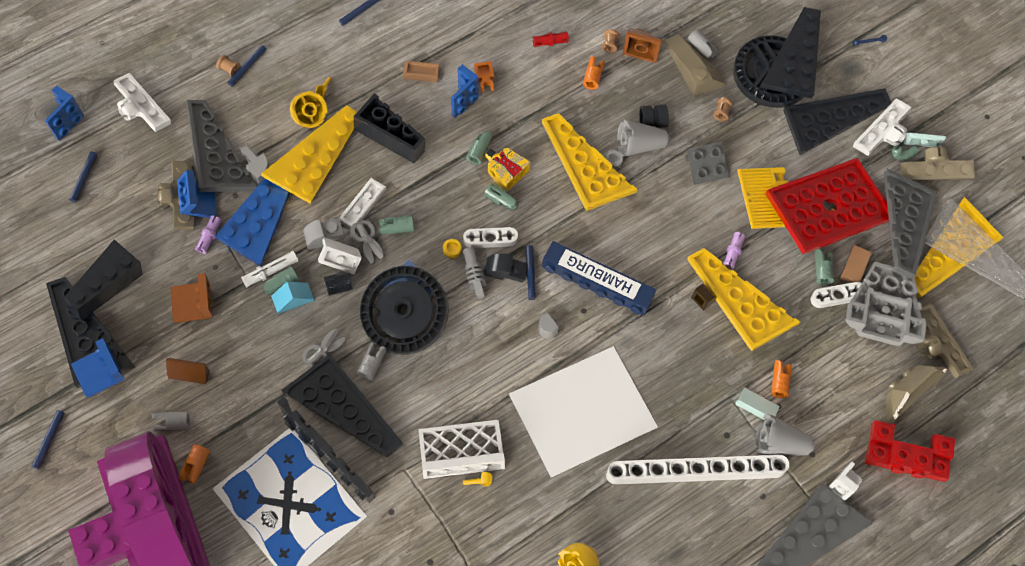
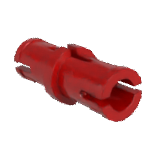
M567 31L554 34L550 32L547 35L532 37L534 39L532 40L534 48L547 45L551 47L554 44L569 42L567 40L569 39Z

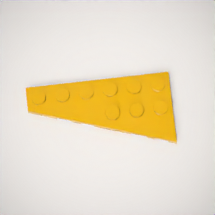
M346 105L262 172L261 176L304 201L311 203L353 132V116L357 111Z
M559 113L542 119V124L586 211L637 193V188L634 185L631 186L626 181V178L619 174L594 147H591L586 142V139L582 135L580 136L573 129V126Z
M965 197L918 266L914 279L918 290L916 296L919 299L1004 238Z
M705 248L688 256L687 260L707 288L717 297V303L751 351L800 324L799 320L789 316L786 310L776 306L770 301L769 297L747 280L744 281L737 276L738 274L734 270L724 266L721 260Z

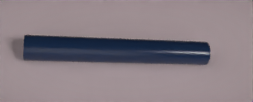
M367 0L341 18L339 23L344 26L380 0Z
M260 45L227 81L231 87L237 83L266 51L265 46Z
M93 151L90 152L69 198L71 202H77L94 164L97 153Z
M527 245L528 299L535 300L533 246Z
M56 411L33 461L32 468L40 469L65 414L63 411Z

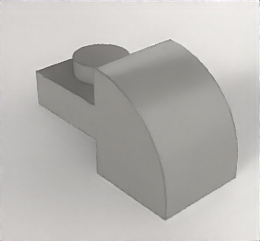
M244 146L240 151L243 159L248 163L246 169L249 176L259 185L265 179L261 176L262 172L269 168L267 158L264 153L259 156L254 149L250 150L247 146Z
M339 218L320 223L319 219L308 224L303 230L308 250L324 247L322 242L324 237L331 240L344 238Z

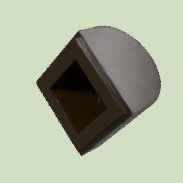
M704 283L699 285L691 296L703 311L717 299Z

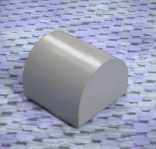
M549 313L544 314L539 321V334L546 339H551L558 335L559 326Z

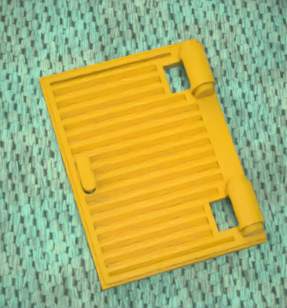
M785 168L737 169L751 229L785 227L765 194L768 189L788 183V180H784L783 176L786 173Z

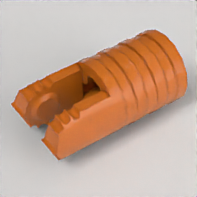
M591 56L583 80V86L591 90L598 88L605 64L604 61H600L598 66H594L596 60L594 56Z
M776 360L774 363L771 395L777 398H787L790 391L792 365L786 364L783 368V361Z
M194 444L178 476L181 481L188 479L189 483L195 484L211 451Z

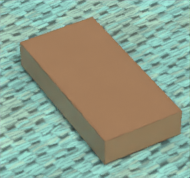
M405 61L403 79L438 82L440 64Z
M854 245L840 278L850 283L860 282L872 252Z

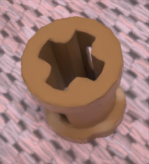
M613 29L605 31V41L601 47L603 51L613 53L617 50L616 42L620 36L618 31Z
M224 54L218 59L216 67L219 70L223 69L228 72L229 76L232 77L241 65L239 62L230 60Z
M720 98L717 100L718 106L713 113V117L718 121L724 122L729 119L728 112L732 108L733 102L728 98Z

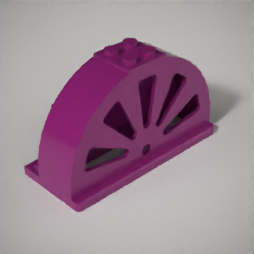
M147 431L107 447L105 458L98 460L97 465L112 512L68 530L78 565L109 566L127 558L130 566H210L182 482L178 477L179 473L167 439L163 435L155 437L152 432Z

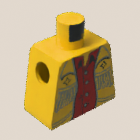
M504 148L499 154L490 149L485 155L490 161L488 163V173L506 191H509L530 171V161L508 148Z

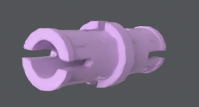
M212 215L206 228L201 231L202 236L195 247L198 252L206 254L212 240H215L216 232L222 223L219 217L216 216L215 218Z
M740 232L734 233L731 245L726 250L727 255L723 265L726 267L729 265L728 269L730 270L735 268L737 258L742 253L741 247L746 238L743 233L739 238Z

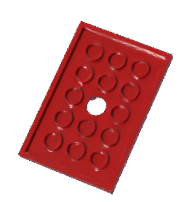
M858 158L768 189L765 193L803 255L889 222L887 202ZM824 202L834 203L836 211H828L824 207Z

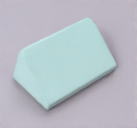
M906 133L904 144L924 147L937 146L940 148L946 136Z
M745 387L735 405L763 420H766L763 417L767 414L776 416L780 407Z

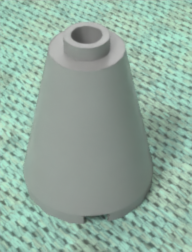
M624 120L618 128L617 140H620L621 146H618V150L622 156H631L662 149L669 144L670 136L664 129L631 120Z
M765 415L763 417L766 419L764 423H759L755 445L759 447V450H756L759 454L807 456L814 450L815 443L812 436L773 415Z

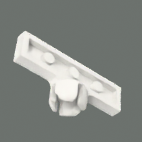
M130 73L114 80V85L125 97L117 105L119 106L118 111L121 116H126L124 117L126 121L142 117L155 132L171 124L170 118Z
M895 99L854 142L853 147L869 156L883 141L893 146H898L899 142L904 140L907 128L899 123L910 113L911 106Z

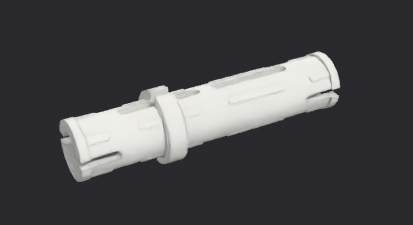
M291 251L263 267H256L255 271L242 276L241 279L246 288L260 280H267L266 277L298 262L295 253Z

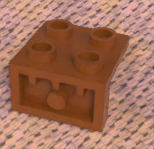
M206 273L198 274V282L172 286L170 288L174 323L213 318L211 288Z

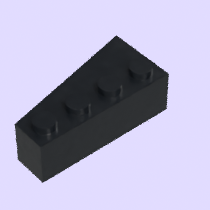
M375 93L353 116L355 131L410 162L415 163L424 153L425 138L410 124H406L399 114H395L390 110V106L379 100V96Z
M114 239L64 297L68 310L82 321L142 276L141 262Z

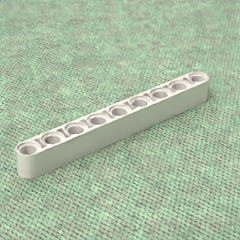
M783 455L615 461L608 467L606 477L612 484L779 478L788 470L789 460ZM774 463H779L782 466V470L776 469ZM754 464H759L762 467V471L756 470ZM713 465L720 466L722 472H716ZM733 465L741 466L742 472L736 471ZM693 466L700 467L702 473H696L693 470ZM679 467L682 474L674 473L672 468ZM652 468H659L662 474H654ZM618 469L621 472V476H614L611 470ZM632 469H639L642 475H634Z

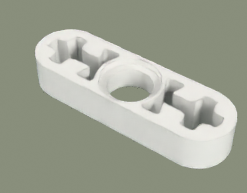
M511 227L469 229L463 235L464 244L468 248L514 246L518 240L517 231ZM488 234H493L496 239L489 242L485 237ZM507 234H511L512 240H508ZM470 236H474L473 242L470 241Z
M853 282L817 289L811 296V303L817 308L850 303L856 292H851L854 288L857 291L862 283ZM840 291L843 294V298L837 299L833 292ZM818 295L820 296V298H824L822 302L820 299H817Z

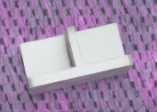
M324 237L322 240L324 247L318 262L355 274L362 259L359 249Z
M854 462L845 467L828 486L829 489L844 501L858 489L862 482L861 477L851 470L855 465Z

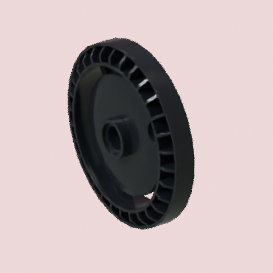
M766 35L754 38L745 43L736 56L733 65V76L737 87L748 99L762 106L782 108L796 104L804 98L802 96L760 88L787 39L785 37ZM755 53L748 63L746 74L744 62L750 55Z
M397 266L383 271L369 283L361 299L360 319L366 335L378 347H387L386 351L390 353L409 355L425 350L440 337L448 321L449 303L442 285L434 276L418 267ZM413 278V279H418V280L424 282V284H423L422 286H420L419 284H417V283H415V282H411V281H399V282H395V283L389 285L388 287H386V288L381 292V294H380V291H381L386 285H388L389 283H391V282H393V281H395V280H397V279ZM429 287L432 290L430 294H428V292L426 291V289ZM435 297L436 315L433 324L423 336L418 338L417 335L422 333L431 321L433 314L432 299ZM408 306L407 313L402 315L400 312L401 308ZM373 308L380 310V315L376 318L380 328L386 334L401 339V343L391 342L378 332L373 320ZM412 338L413 341L407 342L406 339Z

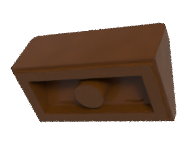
M174 358L166 359L167 376L169 379L200 384L207 383L210 370L205 363Z

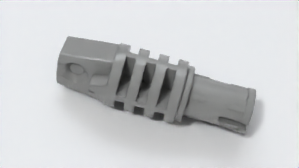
M472 247L463 250L466 261L465 272L471 291L475 290L478 300L485 298L483 288L487 287L482 265L477 262L475 249Z

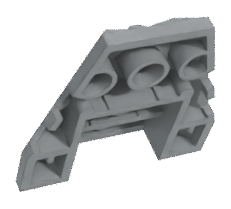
M874 262L861 286L848 304L845 322L851 328L856 329L858 336L894 346H901L904 342L909 344L922 343L925 340L926 321L921 316L920 310L922 306L917 301L916 294L918 290L914 277L911 279L895 271L893 266Z

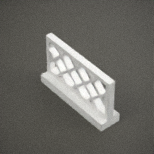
M499 420L419 429L424 479L505 469ZM487 427H495L496 432L492 437L483 432ZM472 429L476 432L471 440L463 435L466 430ZM447 432L456 434V437L451 442L443 437ZM432 434L437 438L430 445L424 441L423 435ZM480 435L488 440L483 447L474 443ZM459 438L468 443L462 450L454 445ZM439 440L448 445L442 453L434 448ZM492 443L498 447L499 453L490 454L486 451V448ZM470 446L479 450L475 456H469L465 453ZM450 448L459 453L455 458L450 459L445 456ZM430 451L438 455L435 461L426 462L425 456Z

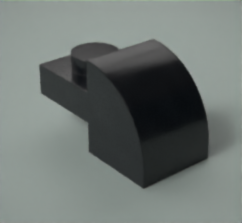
M493 254L487 257L484 275L499 280L507 278L522 283L525 281L527 263L513 259V255Z

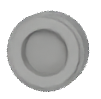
M611 150L605 156L614 169L621 167L623 163L621 152Z

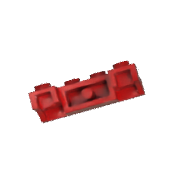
M877 420L871 423L865 464L890 469L891 472L896 474H911L914 478H929L946 482L949 479L950 461L954 458L955 438L934 434L931 437L930 448L893 440L895 424Z

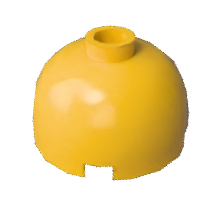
M311 91L301 92L295 96L290 103L289 109L294 122L306 128H313L322 124L328 110L323 97Z
M572 543L558 554L561 557L558 560L559 566H600L596 550L584 543Z

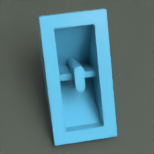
M286 282L271 296L278 314L315 301L309 284L303 282Z

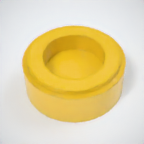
M449 239L444 242L443 253L446 257L454 259L460 256L462 246L458 240Z

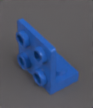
M463 64L457 68L459 90L451 97L452 116L454 118L459 114H463L467 106L476 102L479 97L478 76Z
M56 85L51 91L55 96L54 100L59 106L45 122L55 138L60 141L81 121L84 114L74 97Z
M186 170L177 180L180 214L207 218L214 215L216 218L215 192H199L198 182L194 178V171Z
M103 338L95 342L98 347L95 350L96 352L71 364L87 398L125 380L110 347Z

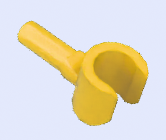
M330 77L322 85L316 86L315 93L321 94L323 99L326 95L327 86L331 81Z
M482 472L481 479L463 480V484L490 486L493 476L491 473Z

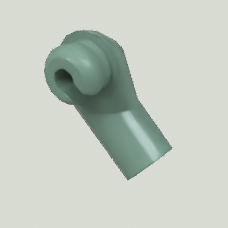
M895 146L892 148L891 154L895 159L908 161L918 154L919 150L916 146H912L908 150L903 151L901 147Z

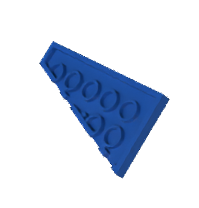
M265 178L216 234V238L262 267L266 252L268 253L269 244L275 235L290 192Z

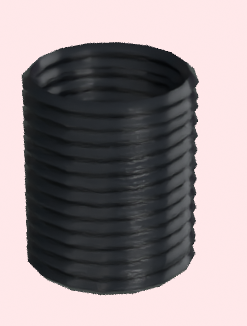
M348 271L324 276L329 296L353 290Z

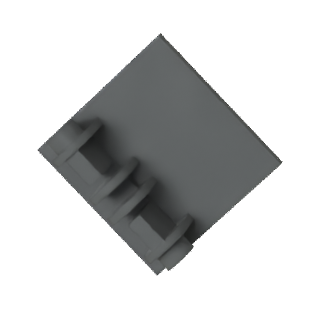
M722 142L687 149L688 155H685V158L690 163L694 185L729 177Z

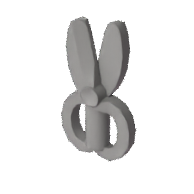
M366 220L354 223L350 228V234L356 242H363L362 249L366 260L370 264L374 262L372 251L379 259H382L383 251L380 245L372 239L375 235L374 226ZM364 226H367L369 228L370 235H368ZM355 228H357L361 237L356 235Z
M333 329L324 337L321 347L311 345L304 350L302 354L303 362L309 364L310 368L313 367L322 356L324 358L327 356L326 353H331L340 348L345 341V337L332 342L338 333V329ZM311 350H317L309 359H307V354Z

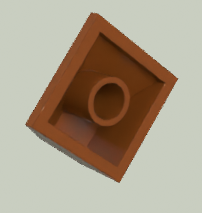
M629 28L626 33L623 55L656 63L662 40L640 29Z

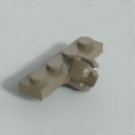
M934 146L925 149L924 162H902L899 164L900 175L912 181L967 180L975 178L974 160L951 161L948 159L946 147L942 146L940 148Z
M172 160V182L160 183L158 185L157 202L159 205H167L173 208L174 230L194 229V216L180 214L177 180L186 170L192 171V161Z
M932 304L922 307L920 312L922 318H925L926 335L922 343H917L919 351L925 348L928 351L921 353V355L929 359L940 356L955 379L974 370Z

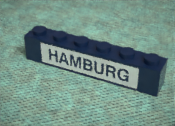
M552 241L542 261V267L547 272L558 274L568 282L577 283L582 289H589L599 297L608 298L618 306L629 308L635 314L645 316L657 290Z

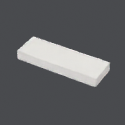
M370 178L339 217L340 223L348 228H351L354 223H360L387 190L386 186Z

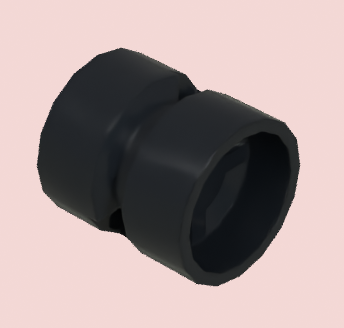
M659 104L654 109L651 105L640 106V123L649 126L655 125L656 128L668 127L669 113L667 105Z

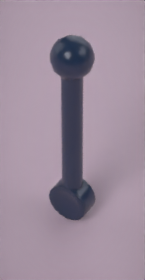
M882 35L880 38L866 40L855 39L853 45L858 46L862 43L876 41L884 43L887 40V36Z

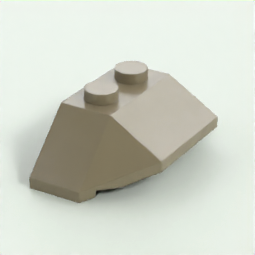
M918 365L913 370L908 368L901 375L903 379L900 382L896 379L888 387L890 391L886 395L887 423H893L949 370L946 367Z

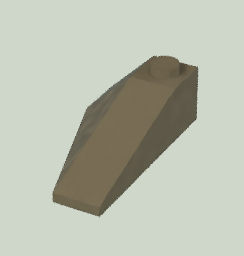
M681 35L664 40L693 97L726 85L718 69Z

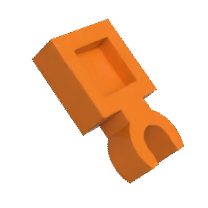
M492 62L474 63L475 74L478 76V81L481 82V92H484V86H490L491 91H493L494 83L492 80H494Z

